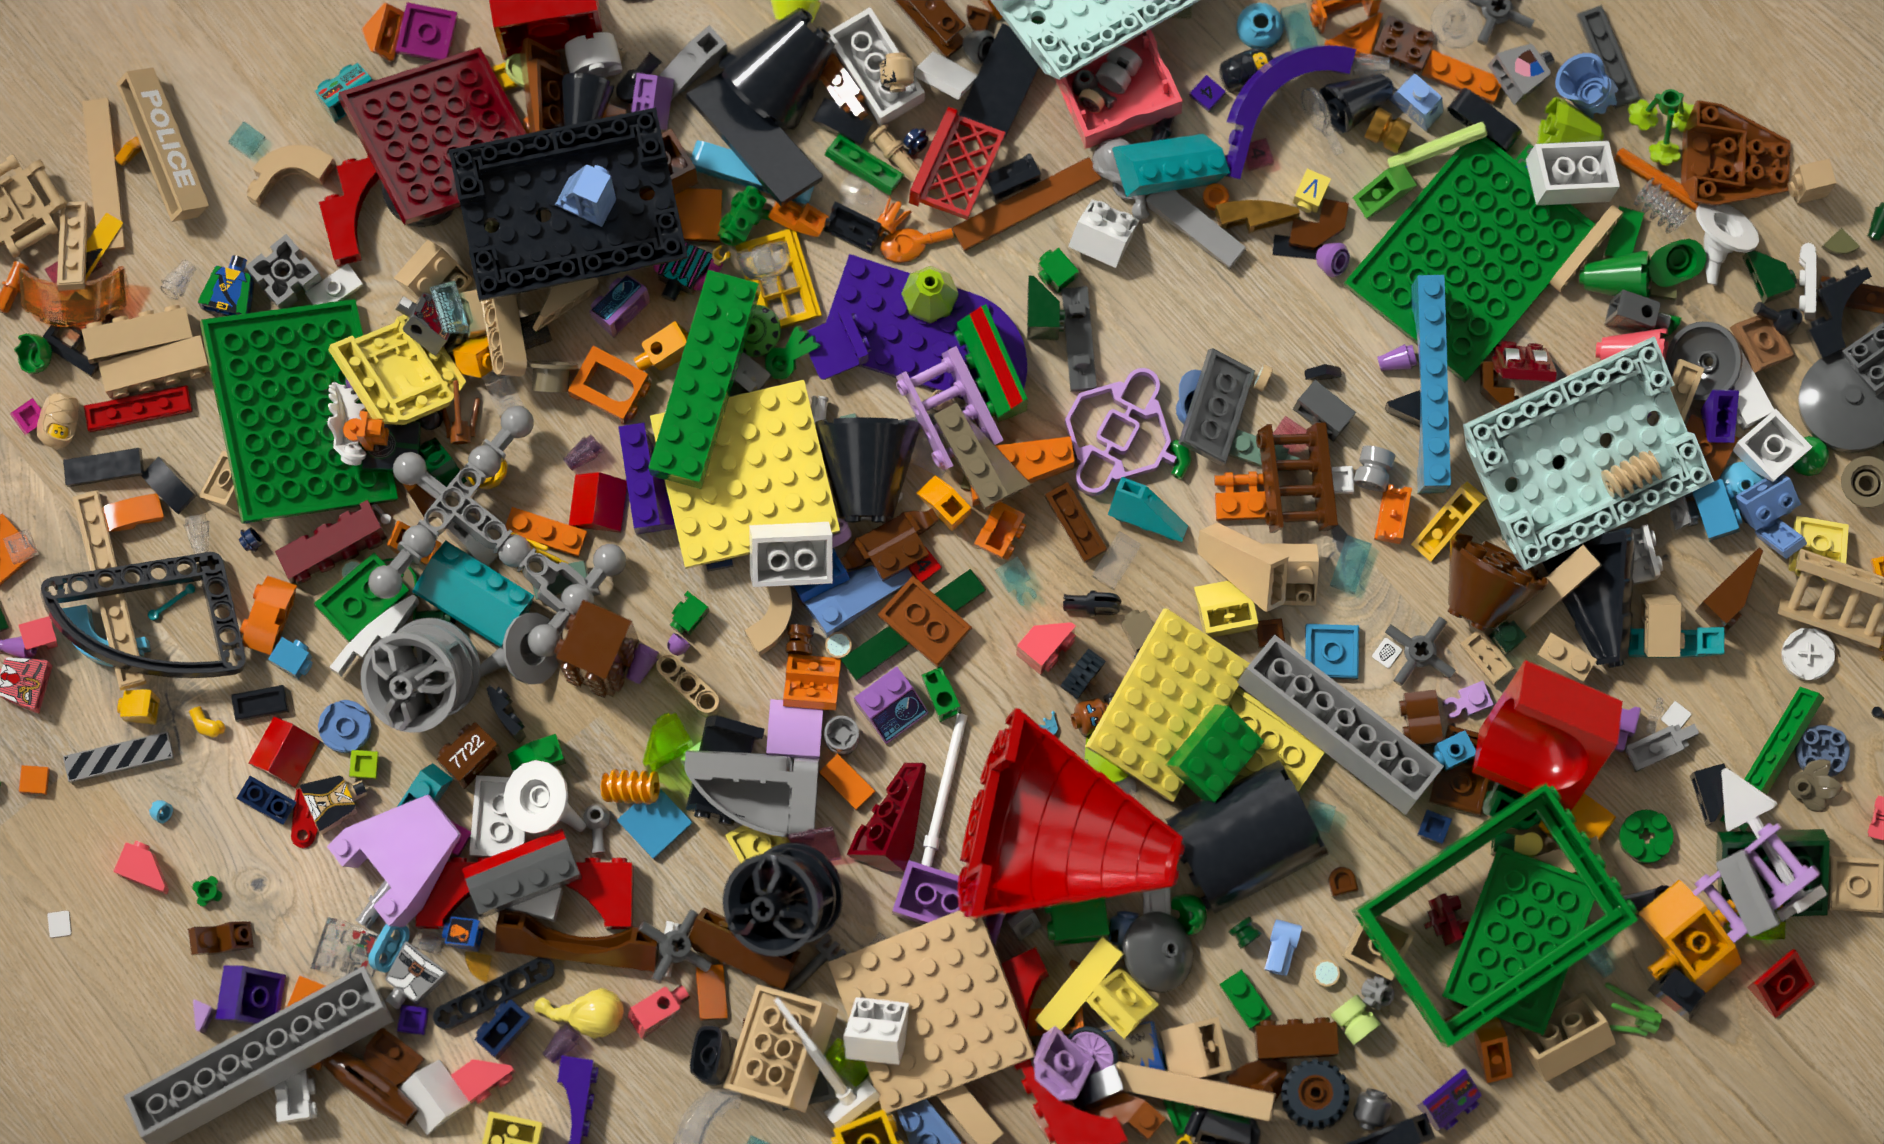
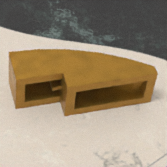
M1266 200L1231 201L1217 204L1215 207V215L1221 228L1226 230L1246 224L1248 234L1292 222L1293 218L1298 219L1300 215L1299 208Z

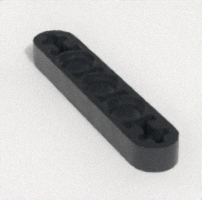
M538 957L439 1006L433 1013L434 1023L442 1030L453 1029L499 1006L502 1002H507L549 981L555 974V966L550 959ZM539 963L550 966L547 969L546 976H543L541 973L533 976L536 981L531 983L530 976L525 971L526 969L530 968L531 973L539 969ZM516 974H522L526 978V984L521 989H515L511 985V979ZM492 986H498L502 991L500 999L496 1001H491L487 998V990ZM468 998L475 999L478 1004L477 1009L472 1013H466L462 1007L464 1000ZM457 1004L463 1018L458 1019L456 1014L449 1018L450 1023L447 1025L443 1021L439 1022L438 1019L442 1017L441 1012L452 1013L456 1011L452 1006Z

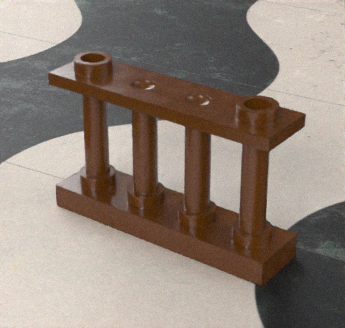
M893 0L943 57L948 59L963 47L964 38L959 32L966 25L944 0Z
M1315 423L1307 429L1306 434L1273 435L1272 424H1267L1259 429L1256 436V444L1260 448L1267 506L1265 521L1269 526V532L1276 533L1284 528V522L1315 521L1318 524L1319 531H1329L1338 526L1326 423ZM1306 444L1309 447V459L1276 460L1274 445ZM1309 470L1312 472L1313 483L1312 485L1279 486L1278 471ZM1312 496L1315 498L1316 509L1315 511L1282 512L1281 497Z

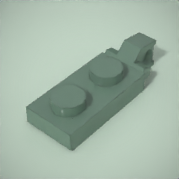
M1237 429L1228 456L1262 467L1260 448L1257 447L1256 436ZM1274 445L1276 460H1300V458L1288 454L1289 449L1283 447V445Z

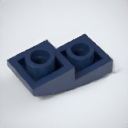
M252 776L248 777L236 797L237 800L284 825L297 803L295 800Z

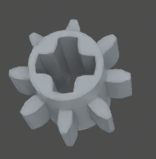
M1378 974L1375 975L1374 979H1367L1361 988V993L1365 997L1363 999L1364 1003L1377 1010L1381 1009V1005H1389L1395 995L1394 989L1391 987L1393 982Z

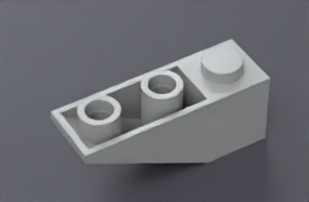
M710 25L693 38L659 75L674 79L671 101L715 65L723 55L728 53L727 44Z

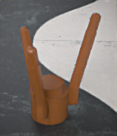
M455 380L453 387L456 421L452 422V427L446 408L441 409L446 428V438L450 439V444L471 443V437H476L475 426L480 398L475 399L470 426H468L467 421H461L459 383Z

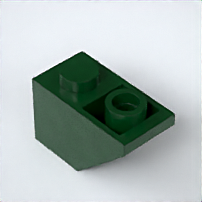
M436 437L421 444L420 456L426 463L427 472L447 487L460 472V469ZM465 477L461 479L463 484L467 482Z

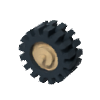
M1088 649L1076 665L1074 663L1069 665L1072 670L1060 687L1078 699L1090 683L1093 685L1097 683L1094 678L1106 661Z

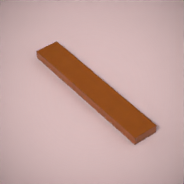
M1087 157L968 220L953 226L952 231L965 252L1101 181V177L1094 171L1093 162L1090 157Z

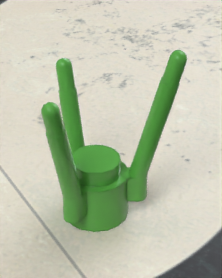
M1605 983L1606 988L1640 1008L1638 1012L1612 1003V1008L1636 1017L1635 1025L1639 1027L1609 1025L1610 1029L1618 1032L1637 1033L1646 1036L1648 1032L1656 1034L1661 1023L1662 1014L1655 1012V1008L1645 1005L1612 984Z

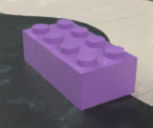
M911 860L908 861L892 915L924 925L960 910L958 905L957 875ZM1005 914L984 917L994 946L996 945Z

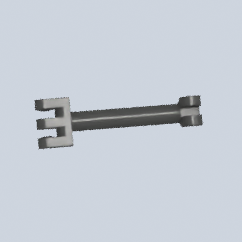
M828 933L815 945L820 953L780 991L793 994L827 960H835L845 956L847 952L842 949L837 955H834L832 952L838 948L839 944L835 941L827 948L825 944L832 938Z

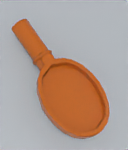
M952 228L925 235L914 229L896 230L893 235L888 234L881 242V253L885 259L894 263L912 261L923 253L927 244L954 238Z

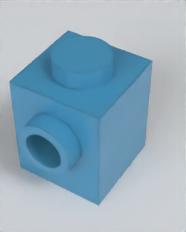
M281 637L268 658L271 664L298 680L301 675L305 676L309 672L313 664L311 661L312 656L307 652L308 646L298 640L292 643Z
M1466 730L1437 743L1434 747L1433 757L1444 766L1447 772L1474 759L1476 750Z

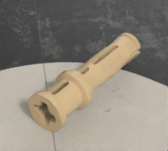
M886 124L880 126L869 137V141L871 143L875 142L884 152L883 156L888 160L891 159L909 180L914 183L920 166L903 149V142L901 140L897 141L888 131V126Z

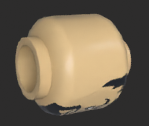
M905 53L886 54L885 59L879 63L880 82L884 87L890 88V92H904L906 87L914 82L913 61L906 57Z

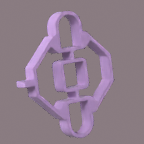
M1146 368L1135 369L1128 375L1124 383L1121 381L1081 392L1077 396L1065 418V426L1068 435L1071 436L1076 461L1080 464L1076 472V484L1084 494L1089 496L1100 495L1107 490L1111 481L1117 483L1120 482L1121 477L1130 479L1154 472L1158 469L1161 461L1171 466L1176 462L1177 457L1167 452L1171 439L1159 401L1156 400L1159 394L1160 381L1153 371ZM1138 376L1150 378L1155 385V391L1144 410L1122 399L1130 382ZM1110 392L1114 403L1127 411L1123 414L1115 409H1111L1107 413L1096 436L1097 442L1106 447L1105 451L1092 445L1079 448L1070 422L1082 400ZM1134 413L1143 419L1156 416L1162 430L1165 445L1155 464L1125 472L1122 461L1109 455V453L1113 450L1124 455L1128 452L1140 425L1138 421L1129 417L1130 414ZM1111 417L1134 427L1124 447L1101 436ZM1092 454L1114 465L1105 483L1095 489L1086 487L1080 478V474Z

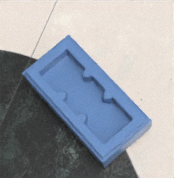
M1779 518L1772 521L1766 528L1755 530L1757 537L1785 559L1807 545L1802 535Z

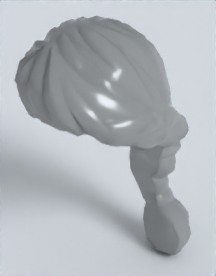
M1117 137L1102 142L1095 150L1092 162L1094 171L1101 177L1118 183L1123 187L1112 148L1130 145V143L1123 138ZM1146 194L1132 196L1136 199L1132 208L1133 217L1139 220L1147 218L1149 213L1146 206Z

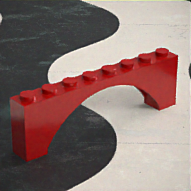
M454 857L451 858V862H446L423 909L416 915V927L418 929L444 928L446 921L453 912L471 896L462 868L477 862H467V858ZM488 857L478 858V862L487 859ZM585 858V862H576L582 879L569 883L566 886L579 893L599 912L604 919L606 930H627L633 927V863L628 862L627 858H612V862H601V858Z
M1036 947L1001 963L1026 1032L1028 1017L1036 992L1043 979L1049 977ZM1031 1059L1014 1065L1016 1071L1022 1069L1026 1077L1021 1081L1027 1094L1033 1093L1037 1103L1032 1105L1039 1119L1044 1117L1049 1126L1044 1128L1050 1143L1056 1141L1057 1144H1129L1116 1115L1111 1118L1092 1115L1057 1099L1035 1080Z

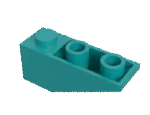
M1121 477L1108 516L1114 517L1121 522H1128L1139 526L1145 531H1153L1164 535L1170 540L1182 542L1188 525L1146 485Z
M434 763L420 770L398 806L425 795H430L437 804L453 781V778Z

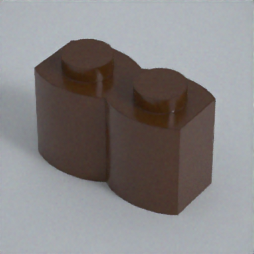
M1436 689L1404 693L1403 700L1399 701L1400 716H1405L1407 726L1402 728L1403 735L1419 747L1436 746L1437 743L1442 742L1443 733Z

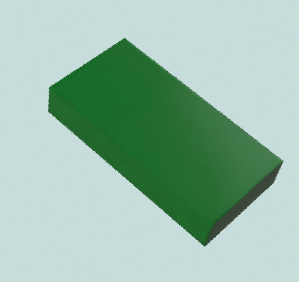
M1619 206L1618 209L1624 214L1611 231L1604 253L1605 257L1613 258L1633 253L1644 213Z

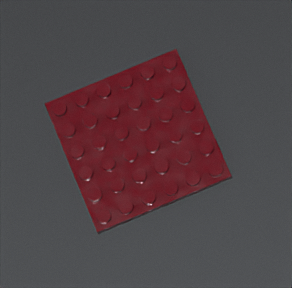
M481 47L341 91L338 95L340 103L404 225L461 207L449 150L527 134Z

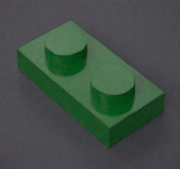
M1242 969L1219 984L1249 1030L1272 1014Z

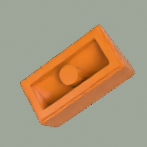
M711 965L707 972L696 967L700 1020L727 1019L724 966Z

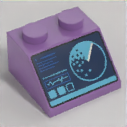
M627 274L622 279L618 277L609 287L610 291L604 297L601 295L597 297L590 306L592 308L590 310L591 317L613 338L650 303L647 288Z
M897 666L854 697L855 704L885 744H888L929 714L914 688Z

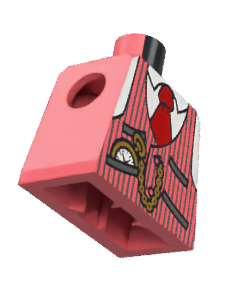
M5 658L2 669H0V697L39 714L53 665L47 660Z
M680 985L671 992L665 986L632 1006L627 1018L641 1039L675 1018L681 1009L679 1005L690 999V996L683 985ZM658 1004L665 1005L667 1009L659 1008Z

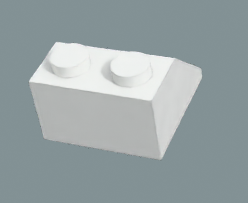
M1775 409L1737 442L1733 452L1752 471L1774 482L1805 455L1812 446Z

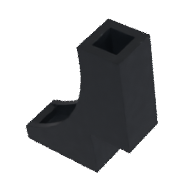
M1423 1113L1345 1144H1423L1436 1137L1427 1114Z

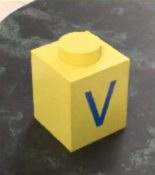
M1307 169L1295 194L1293 203L1303 212L1311 213L1313 211L1317 213L1331 178Z

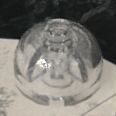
M787 241L755 246V248L751 249L752 251L748 252V249H744L736 253L738 264L744 275L751 280H761L762 285L777 282V276L786 271L790 262Z

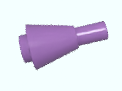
M22 636L0 640V650L18 658L32 659L37 653L38 647L30 650L25 649Z

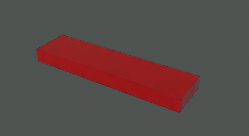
M187 385L84 405L89 433L193 412Z

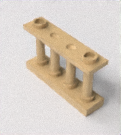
M1800 549L1796 562V569L1801 571L1800 577L1790 601L1780 598L1777 614L1790 621L1798 620L1856 640L1863 646L1879 648L1882 632L1876 631L1884 612V577ZM1814 575L1826 579V584L1815 610L1800 605L1810 578ZM1839 584L1849 586L1852 589L1841 618L1825 613L1836 585ZM1865 592L1877 597L1866 627L1851 622L1861 595Z

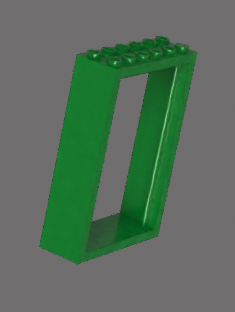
M1547 784L1538 785L1352 910V913L1442 1047H1451L1638 921L1635 916L1638 913L1637 909L1629 899L1625 900L1620 894L1622 890L1621 885L1614 876L1611 878L1604 870L1607 867L1606 863L1599 854H1593L1589 848L1592 844L1584 831L1579 832L1574 825L1576 822L1575 817L1568 808L1565 810L1558 802L1561 797L1553 786L1548 787ZM1536 811L1605 915L1526 969L1524 967L1520 968V973L1445 1023L1376 918Z

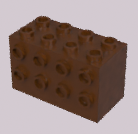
M582 600L576 615L572 614L567 622L566 629L568 633L565 639L559 640L554 653L557 654L556 659L568 683L580 688L582 684L586 685L591 689V693L605 698L606 695L613 697L615 692H620L626 678L623 675L626 667L630 668L632 664L634 648H636L639 638L632 620Z

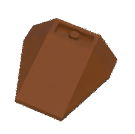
M1700 100L1695 102L1683 131L1681 184L1692 202L1717 206L1789 191L1790 140L1722 104Z

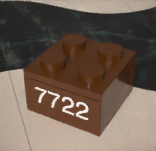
M476 722L472 725L468 723L462 727L457 733L459 737L452 744L450 742L445 744L438 752L440 756L437 758V761L441 767L463 789L476 779V775H480L502 753L499 745Z

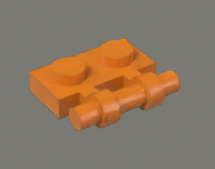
M1256 471L1241 475H1233V472H1225L1224 475H1214L1215 486L1225 485V493H1215L1216 521L1265 519L1267 510L1265 491H1257V484H1264L1263 474H1257ZM1248 485L1249 492H1234L1233 486Z

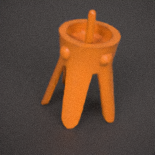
M889 197L884 213L877 219V222L882 224V231L879 233V236L883 232L893 235L896 232L897 226L912 211H905L894 220L901 207V202L892 203L889 207L891 197Z

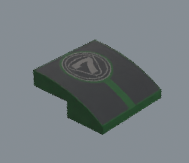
M413 421L405 425L384 424V428L389 429L387 446L374 445L373 451H366L363 448L366 452V457L362 460V470L364 472H391L394 475L393 464L398 456L407 452H414L420 455L421 423Z

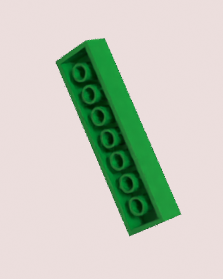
M711 270L707 271L648 467L651 476L702 489L760 295L759 283Z

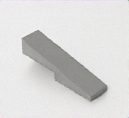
M1175 190L1152 193L1146 199L1149 209L1189 236L1191 242L1229 269L1245 252L1246 247Z

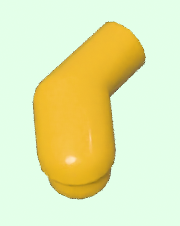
M201 706L189 710L198 733L209 737H217L224 733V723L220 720L206 719Z

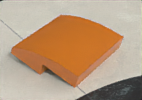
M788 654L783 706L836 711L841 659Z

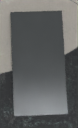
M1214 348L1209 349L1178 444L1219 465L1226 464L1255 370Z

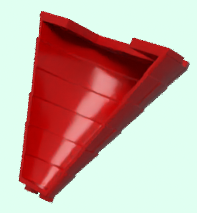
M1015 708L1006 718L1005 724L1010 726L1005 728L1004 731L999 730L980 775V784L984 785V788L978 791L977 796L972 801L960 860L966 863V867H962L958 876V905L960 911L964 912L963 916L977 919L995 914H1006L1031 908L1038 909L1068 902L1075 903L1100 897L1107 898L1136 891L1140 893L1175 886L1179 877V870H1176L1177 863L1182 858L1184 852V844H1181L1183 837L1151 813L1133 796L1124 792L1105 774L1096 771L1050 731L1039 726L1022 709Z

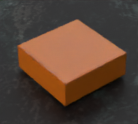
M22 765L19 792L47 795L50 768Z

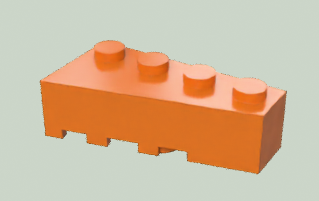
M1071 436L995 445L1030 484L1074 469ZM970 485L972 506L974 507L981 503Z

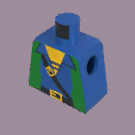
M232 255L229 268L222 266L214 267L197 302L201 309L226 316L251 313L254 279L251 274L244 272L247 259Z

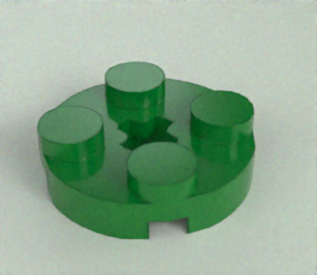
M1643 809L1632 813L1625 819L1619 830L1621 849L1638 863L1649 864L1657 862L1669 852L1673 844L1674 837L1671 824L1664 814L1654 810ZM1644 829L1653 834V838L1649 840L1648 844L1645 843L1644 839H1639V834H1642Z

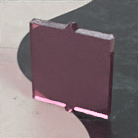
M833 826L815 830L808 829V831L789 834L791 843H802L814 847L822 852L830 861L842 859Z

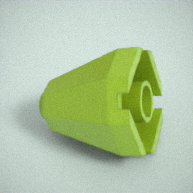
M1554 97L1546 106L1544 113L1549 115L1546 120L1541 119L1537 144L1603 141L1604 132L1601 131L1602 127L1600 124L1565 99Z
M928 266L910 273L902 291V297L911 316L932 323L941 317L944 318L951 314L958 298V291L950 273Z

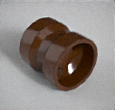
M799 624L788 625L787 634L790 636V639L786 644V653L812 655L810 640L814 636V627Z

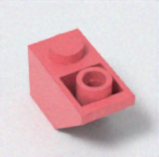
M472 1059L451 1074V1076L470 1103L476 1101L479 1104L491 1096L489 1091L498 1085L502 1088L513 1080L511 1075L516 1071L511 1065Z

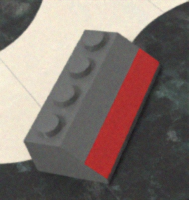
M562 828L462 868L468 889L481 918L582 879Z

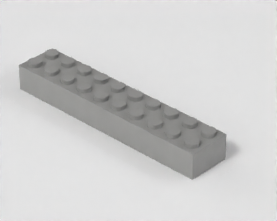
M362 966L124 1095V1099L142 1140L146 1144H169L393 1022V1019L374 979L367 969Z

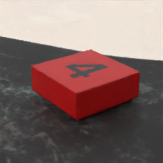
M927 548L929 557L908 568L921 583H924L942 569L941 565Z

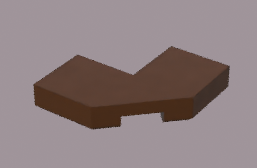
M1323 199L1319 223L1293 218L1289 246L1315 250L1333 236L1344 231L1349 203Z

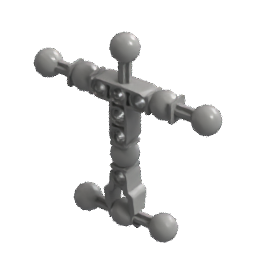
M513 406L502 414L500 423L502 429L491 442L485 439L482 446H478L471 451L465 468L456 475L447 487L426 472V463L420 455L414 452H407L396 458L393 464V472L397 480L405 485H419L433 496L436 501L427 510L423 520L420 519L417 525L405 531L402 541L397 547L400 552L389 566L383 565L371 572L368 584L373 594L379 598L388 599L397 595L402 588L403 580L401 575L412 562L418 565L421 558L427 557L433 552L439 535L453 521L482 545L489 549H494L493 552L495 554L498 552L500 560L505 565L518 568V572L522 571L524 577L538 589V599L557 612L548 624L536 626L528 636L529 648L535 655L550 657L555 654V648L561 639L560 634L566 628L572 614L576 615L582 600L594 604V596L600 595L598 587L606 577L619 575L624 570L626 556L624 551L617 545L605 544L600 546L593 555L594 568L584 579L582 575L566 562L557 564L546 556L535 553L536 549L533 548L531 550L526 538L520 535H513L512 530L507 531L506 526L472 499L480 483L483 484L486 478L493 477L498 473L501 468V462L506 457L503 451L512 440L526 437L534 427V419L530 411L522 406ZM466 476L471 477L475 485L467 487L462 483L461 479ZM449 496L455 497L459 505L450 507L446 504L445 498ZM468 513H475L480 521L478 523H470L466 519V515ZM433 516L441 519L442 525L434 527L429 523L428 519ZM491 529L497 530L500 533V538L497 540L490 539L487 531ZM532 562L539 563L542 571L539 573L532 572L529 564ZM558 574L573 583V585L564 589L561 601L547 590L548 585L555 582V577Z

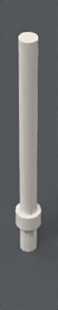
M957 714L929 834L925 836L923 843L925 851L921 864L932 867L935 851L939 850L941 839L939 834L968 717L965 714Z

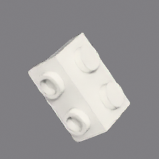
M1642 525L1641 528L1634 529L1633 585L1657 580L1661 575L1660 572L1663 571L1662 560L1660 556H1656L1654 546H1656L1655 534L1653 530L1649 531L1648 525Z

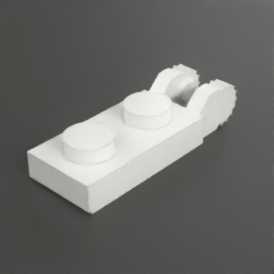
M1808 242L1802 245L1799 255V264L1804 268L1799 273V286H1804V295L1799 296V311H1804V319H1814L1816 314V247Z

